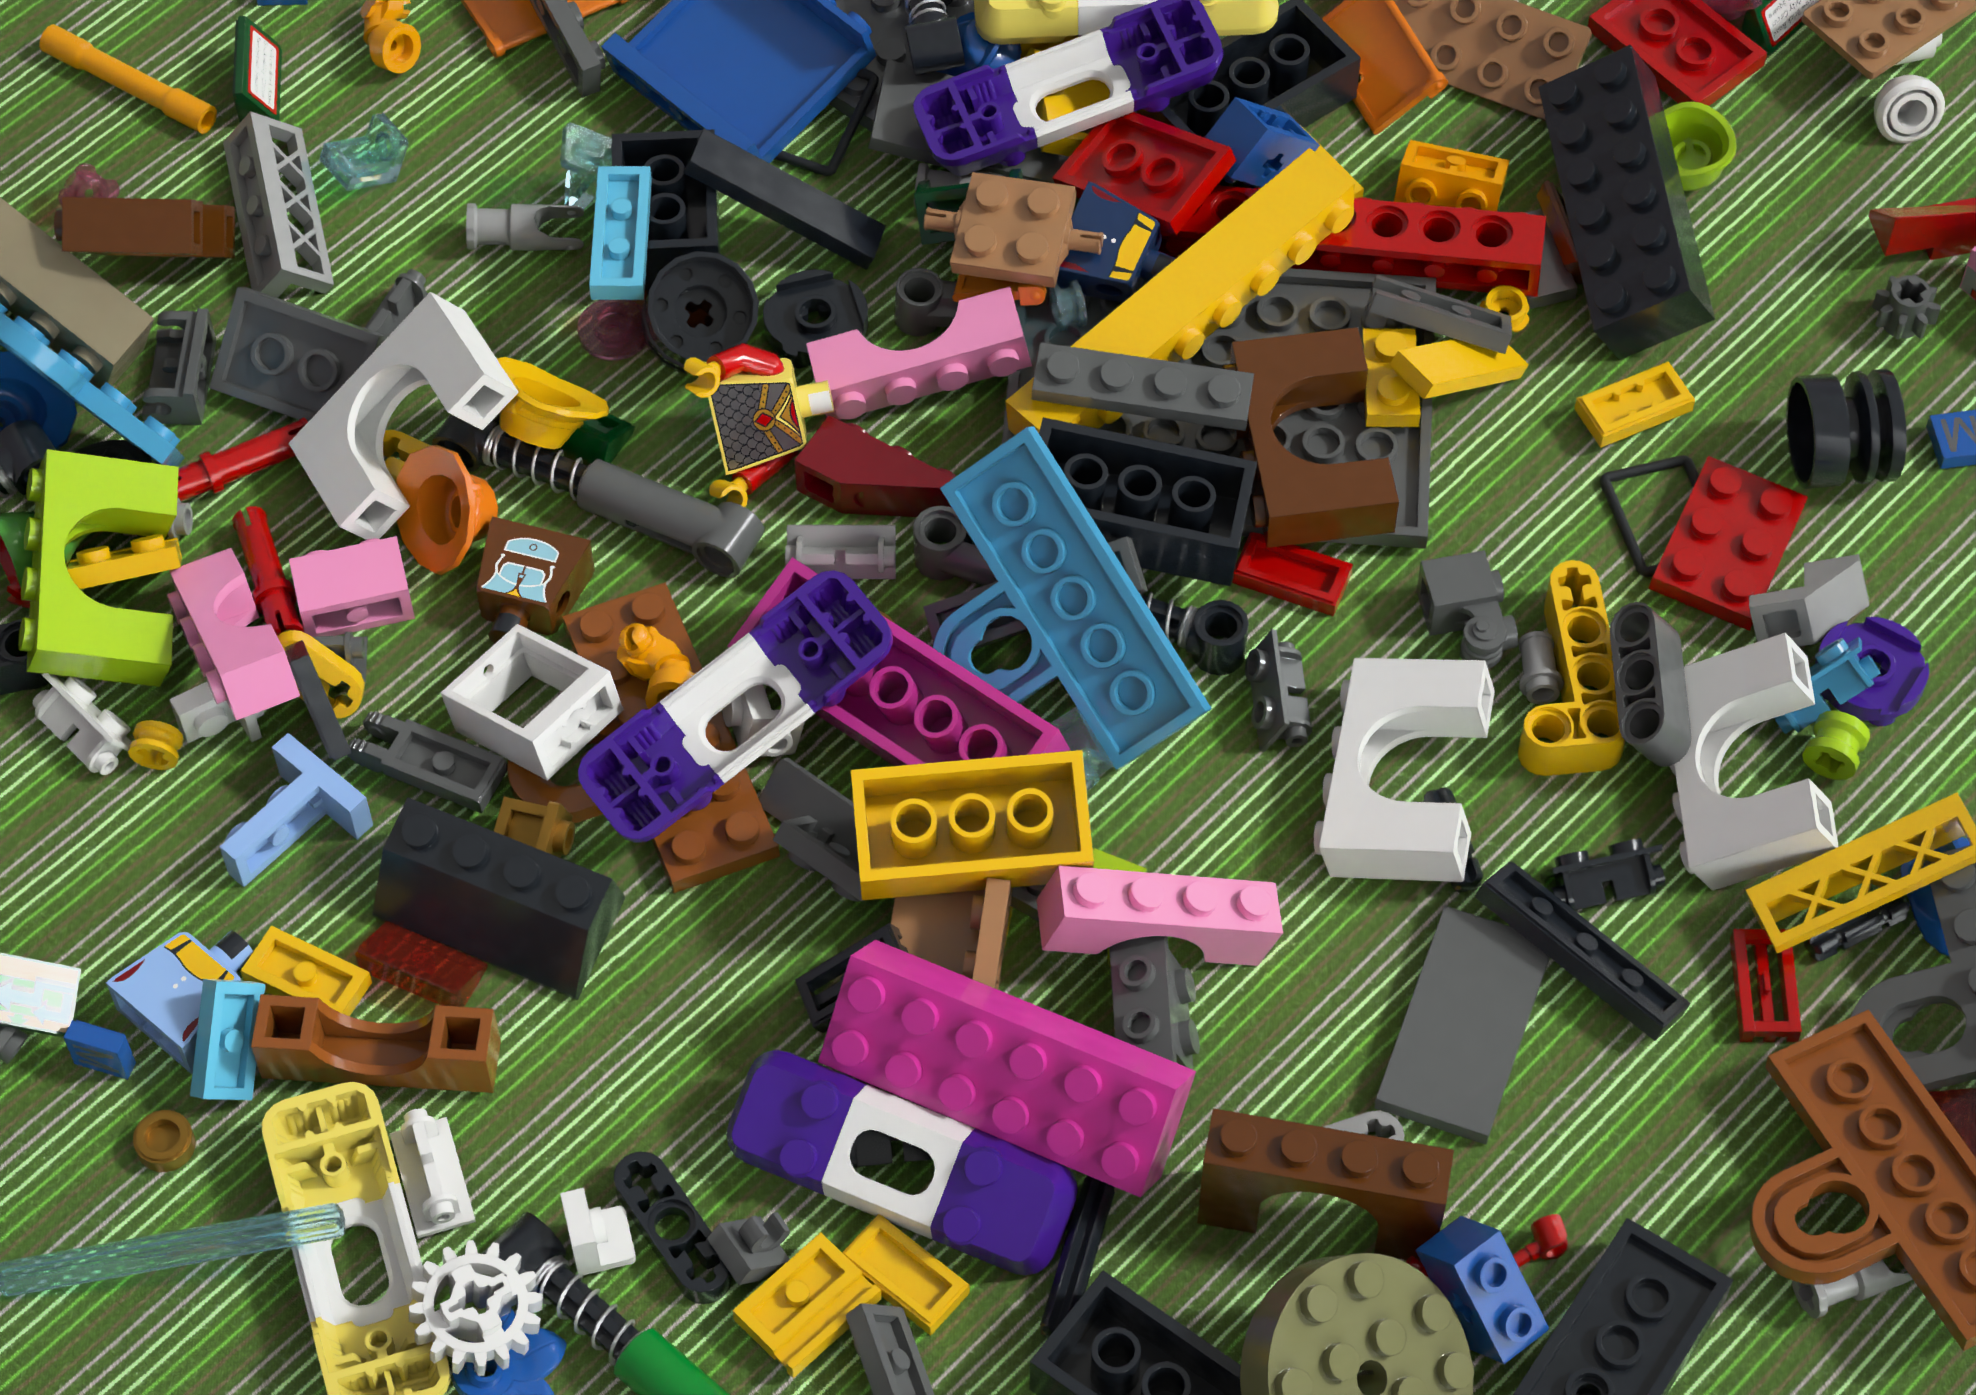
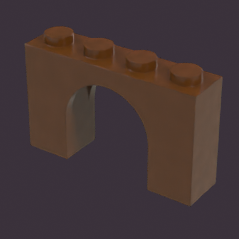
M62 197V209H56L54 233L56 240L62 241V251L106 256L235 258V207L203 205V201L191 199Z
M1358 327L1232 342L1230 364H1223L1222 369L1254 373L1246 431L1232 430L1235 440H1244L1246 451H1241L1240 458L1257 462L1253 480L1255 495H1250V514L1253 527H1262L1266 548L1395 533L1399 499L1389 457L1337 464L1313 463L1300 459L1286 450L1273 432L1275 427L1284 418L1299 410L1364 402L1368 367Z
M1213 1108L1203 1160L1197 1223L1256 1234L1261 1203L1267 1198L1288 1192L1320 1193L1350 1201L1368 1211L1376 1219L1378 1230L1374 1254H1382L1403 1260H1408L1411 1256L1419 1259L1415 1250L1441 1230L1454 1150Z

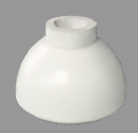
M1903 75L1890 79L1883 85L1875 99L1874 119L1881 134L1892 142L1910 143L1918 141L1929 135L1941 121L1945 109L1944 96L1932 81L1918 75Z

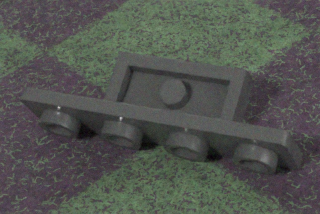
M780 759L759 797L763 809L782 822L773 840L789 851L788 857L796 865L810 871H818L833 882L832 888L839 895L856 902L865 901L862 900L853 802L791 759Z
M1168 936L1140 937L1110 946L1115 1038L1193 1069L1192 1055L1198 1054L1200 1051L1197 1028L1194 1021L1189 1017L1188 1004L1196 999L1195 984L1189 968H1182L1170 952Z

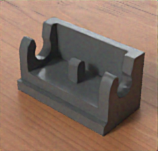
M198 308L197 311L162 312L158 314L157 325L166 327L178 326L182 329L168 328L157 330V344L149 388L144 391L143 401L146 402L142 411L143 421L151 415L162 424L202 425L217 341L209 310Z

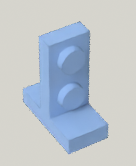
M289 733L272 746L279 774L289 785L278 788L270 796L265 807L248 822H241L236 825L227 835L225 842L219 846L228 874L243 887L251 882L326 814L357 840L373 826L367 798Z

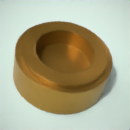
M160 1110L147 1115L139 1122L133 1134V1145L139 1160L145 1167L156 1172H170L182 1167L189 1161L195 1150V1136L190 1123L183 1115L175 1111Z

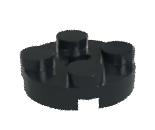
M805 270L789 275L776 285L777 292L769 301L767 298L764 304V330L768 342L783 358L790 359L793 368L797 369L807 367L808 365L811 366L806 343L856 329L865 337L868 329V307L861 289L849 279L848 285L843 281L834 279L833 272L826 270ZM818 311L820 317H829L824 322L818 324L806 322L809 317L808 313Z

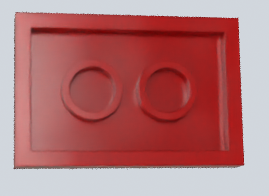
M1611 0L1590 15L1587 27L1590 28L1592 34L1614 52L1631 45L1656 76L1658 88L1678 104L1682 102H1699L1710 106L1762 68L1767 57V52L1702 0Z
M1132 112L1093 127L1052 178L1055 184L1075 186L1076 198L1078 199L1081 198L1088 181L1093 182L1157 219L1161 224L1162 231L1177 236L1234 165L1236 158L1229 146Z
M1708 456L1648 589L1750 631L1753 622L1749 609V596L1767 593L1808 496Z

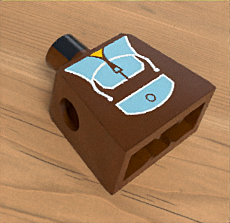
M492 516L476 593L481 617L493 622L488 636L494 644L517 624L532 632L548 636L557 633L563 623L562 616L569 614L595 571L591 541Z

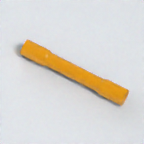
M55 24L48 26L41 35L39 47L42 52L75 69L84 70L162 110L166 116L201 134L207 133L213 127L217 117V109L209 103L179 88H172L94 48L90 42Z

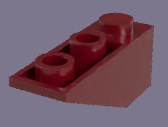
M830 415L794 460L797 491L842 514L918 517L922 511L930 507H951L940 487L955 478L956 475L943 468L936 469L916 459L905 448L896 445L890 446L870 436L859 425L854 423L846 424Z

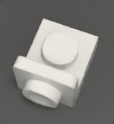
M208 682L169 699L178 727L187 743L200 737L216 735L228 724L236 721L227 701L216 704ZM264 711L239 719L251 742L262 738L257 718L263 716Z
M584 1188L560 1193L578 1274L596 1273L633 1264L636 1261L626 1211L623 1206H615L601 1210V1207L588 1209Z

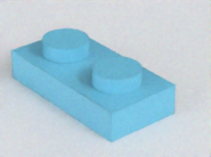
M203 979L190 1096L201 1099L252 1100L256 1060L251 1049L260 994L265 993L264 983Z

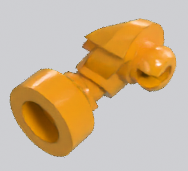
M366 0L359 15L364 18L363 39L369 45L372 61L376 66L393 73L408 71L419 57L421 39L418 31L413 26L397 21V19L401 20L408 17L411 11L404 10L403 4H411V1Z
M632 623L621 631L617 659L631 675L645 682L650 679L645 698L648 709H651L695 675L691 670L688 657L681 653L673 641L660 635L655 627H645L640 623Z

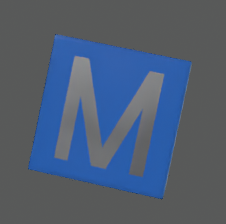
M1976 410L1930 415L1926 428L1940 469L1976 465Z
M72 1020L63 1038L74 1064L128 1080L136 1061L125 1034L79 1020Z

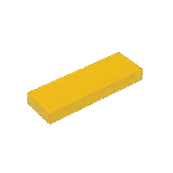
M1458 339L1398 350L1389 364L1423 399L1520 379L1529 366L1509 345L1506 353L1503 354Z

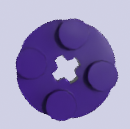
M1866 617L1864 623H1854L1847 626L1848 621L1837 624L1826 634L1819 651L1840 638H1843L1848 644L1857 637H1860L1862 640V651L1857 654L1858 658L1861 660L1869 655L1874 662L1881 665L1880 672L1882 676L1873 678V686L1868 687L1842 705L1838 703L1829 688L1820 694L1839 711L1848 713L1860 720L1868 721L1876 726L1892 724L1896 717L1909 712L1918 703L1924 692L1929 677L1928 661L1925 665V659L1920 653L1922 645L1917 637L1907 628L1885 618Z

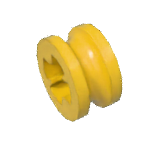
M147 720L137 723L133 731L135 740L131 742L128 749L129 757L139 765L150 769L169 770L174 768L179 760L177 750L183 745V734L174 726L161 721Z

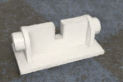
M49 673L42 674L52 685V688L50 690H43L35 696L33 700V706L36 708L35 716L63 741H66L74 730L78 728V733L66 746L91 772H100L102 775L111 773L118 765V754L123 749L126 751L129 749L131 741L126 735L131 731L130 727L113 712L107 709L101 712L92 703L97 697L95 692L77 677L70 676L67 680H64Z
M414 1109L404 1115L405 1123L401 1126V1130L390 1133L418 1239L476 1222L447 1117L435 1120V1118L428 1116L425 1109Z

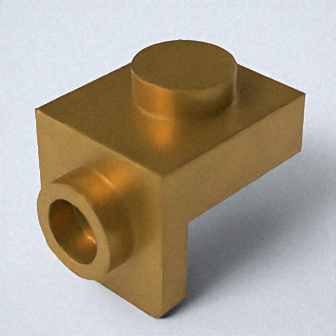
M504 796L494 832L561 858V855H567L571 850L575 837V824L571 822L573 816L561 803L549 801L548 805L544 806Z

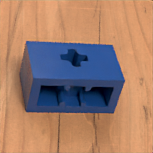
M1237 97L1234 98L1205 136L1207 139L1231 147L1236 158V162L1222 179L1231 184L1239 180L1252 189L1262 188L1307 149L1310 148L1315 152L1320 146L1288 113Z
M1460 1216L1415 1250L1430 1280L1441 1290L1457 1314L1470 1350L1505 1364L1550 1330L1500 1230Z

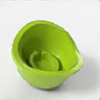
M1682 102L1664 110L1683 190L1696 191L1711 185L1719 178L1723 169L1735 156L1737 149L1736 137L1731 125L1718 111L1703 103Z

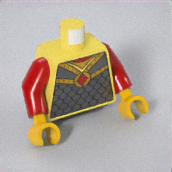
M745 343L709 357L707 362L694 357L687 359L684 363L685 371L693 376H699L694 382L687 383L685 389L698 397H708L726 475L733 474L732 482L718 479L713 481L709 487L710 495L716 498H722L729 493L726 502H733L746 507L747 495L752 494L798 455L800 449L806 446L807 435L804 418L834 412L828 380L797 386L790 359L779 358L777 354Z

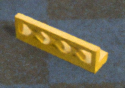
M1958 792L1746 889L1752 911L1760 927L1765 929L1776 953H1780L1976 863V825ZM1963 836L1967 837L1971 845L1952 855L1934 851ZM1915 859L1910 874L1898 880L1881 875ZM1925 860L1934 862L1923 868ZM1862 883L1857 898L1850 902L1840 904L1827 900ZM1872 885L1880 887L1870 892ZM1809 908L1802 924L1780 933L1776 922ZM1819 909L1828 911L1817 916Z

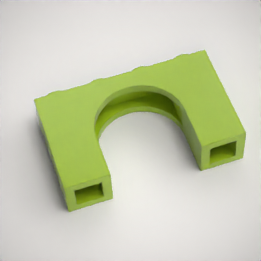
M47 449L39 469H30L26 499L27 501H35L34 518L28 517L26 522L24 550L33 551L32 568H25L21 587V599L30 601L29 618L23 617L19 632V650L28 651L27 672L49 673L51 675L156 687L161 686L172 665L173 615L115 608L91 599L77 587L70 577L65 564L64 549L74 539L88 533L100 531L140 536L163 534L165 539L177 516L179 467Z

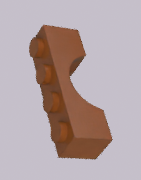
M260 994L251 1049L261 1078L327 1083L357 1082L374 1086L493 1093L501 1039L494 1009L435 1005L429 1014L414 1021L377 1023L344 1015L326 1005L319 998Z

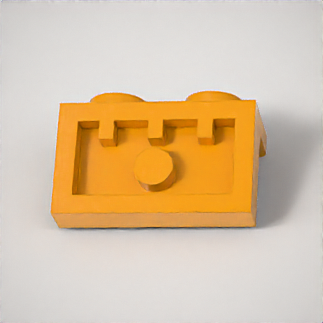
M1410 140L1400 165L1394 202H1419L1425 205L1457 208L1472 207L1478 210L1497 211L1499 199L1507 178L1510 160Z

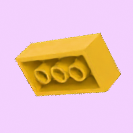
M1082 750L851 770L862 900L986 890L987 878L1010 880L1011 887L1045 885L1058 866L1093 868L1094 858Z

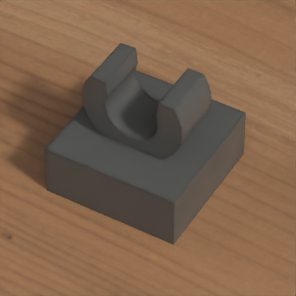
M778 1212L772 1213L766 1222L763 1221L761 1216H752L747 1219L719 1223L707 1238L738 1285L767 1280L790 1260L780 1246L788 1237L790 1229Z

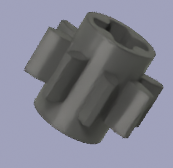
M1917 275L1902 276L1898 279L1890 276L1886 290H1877L1872 305L1873 309L1879 311L1876 326L1884 327L1886 332L1898 340L1913 336L1923 338L1927 324H1936L1941 306L1933 303L1937 288L1929 287Z

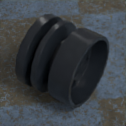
M696 251L676 257L659 271L642 305L641 330L648 349L661 364L681 374H690L684 370V363L687 359L696 357L707 362L709 357L742 343L746 344L758 320L759 300L753 282L738 263L719 253ZM699 308L707 313L704 319L706 326L700 323L695 328H692L686 323L690 316L688 311L695 313Z
M1888 369L1872 370L1868 376L1861 371L1851 372L1846 377L1843 389L1838 378L1831 373L1796 376L1791 381L1786 409L1787 440L1793 472L1801 487L1812 489L1840 486L1845 482L1848 469L1854 480L1859 484H1869L1874 477L1880 482H1893L1901 477L1905 465L1907 447L1906 418L1900 387L1893 372Z

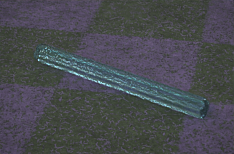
M329 1203L3 1261L0 1263V1292L4 1296L11 1297L338 1239L345 1234V1216L338 1204Z

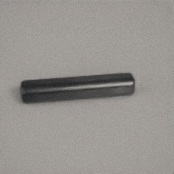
M1088 1175L1083 1181L1040 1323L1041 1335L1047 1339L1086 1291L1114 1198V1186Z

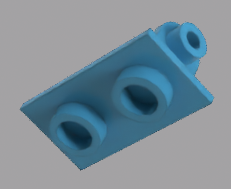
M1857 637L1848 644L1843 638H1840L1824 647L1815 655L1818 663L1809 668L1815 705L1775 717L1777 724L1785 734L1793 729L1799 733L1805 727L1815 722L1819 714L1831 711V708L1820 694L1829 688L1838 703L1842 705L1874 685L1873 678L1880 675L1881 672L1869 655L1861 660L1858 658L1857 654L1862 651V640L1860 637Z

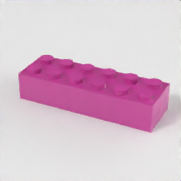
M792 557L727 647H731L758 626L760 618L818 573ZM886 617L884 618L892 631L893 644L889 654L874 668L846 689L845 696L840 703L830 707L824 706L815 713L893 766L1070 750L1058 728Z
M878 940L872 941L850 955L818 1060L823 1065L1138 1197L1145 1194L1162 1176L1196 1071Z

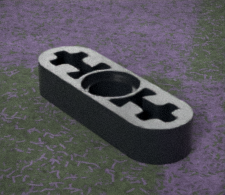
M634 1152L625 1156L617 1164L614 1171V1183L620 1203L687 1299L698 1304H710L720 1300L731 1286L732 1275L707 1239L712 1233L658 1156L649 1152ZM637 1173H640L645 1179L651 1177L653 1193L658 1199L651 1207L649 1198L643 1189L638 1185L632 1186L631 1177ZM668 1215H680L689 1222L690 1226L687 1233L681 1238L667 1240L660 1237L655 1231L658 1222ZM694 1248L696 1256L703 1267L706 1269L715 1267V1279L706 1283L702 1277L694 1279L693 1264L687 1255Z

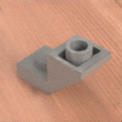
M1859 554L1804 563V587L1749 596V609L1757 642L1786 632L1798 647L1816 644L1837 624L1848 621L1869 606V597Z

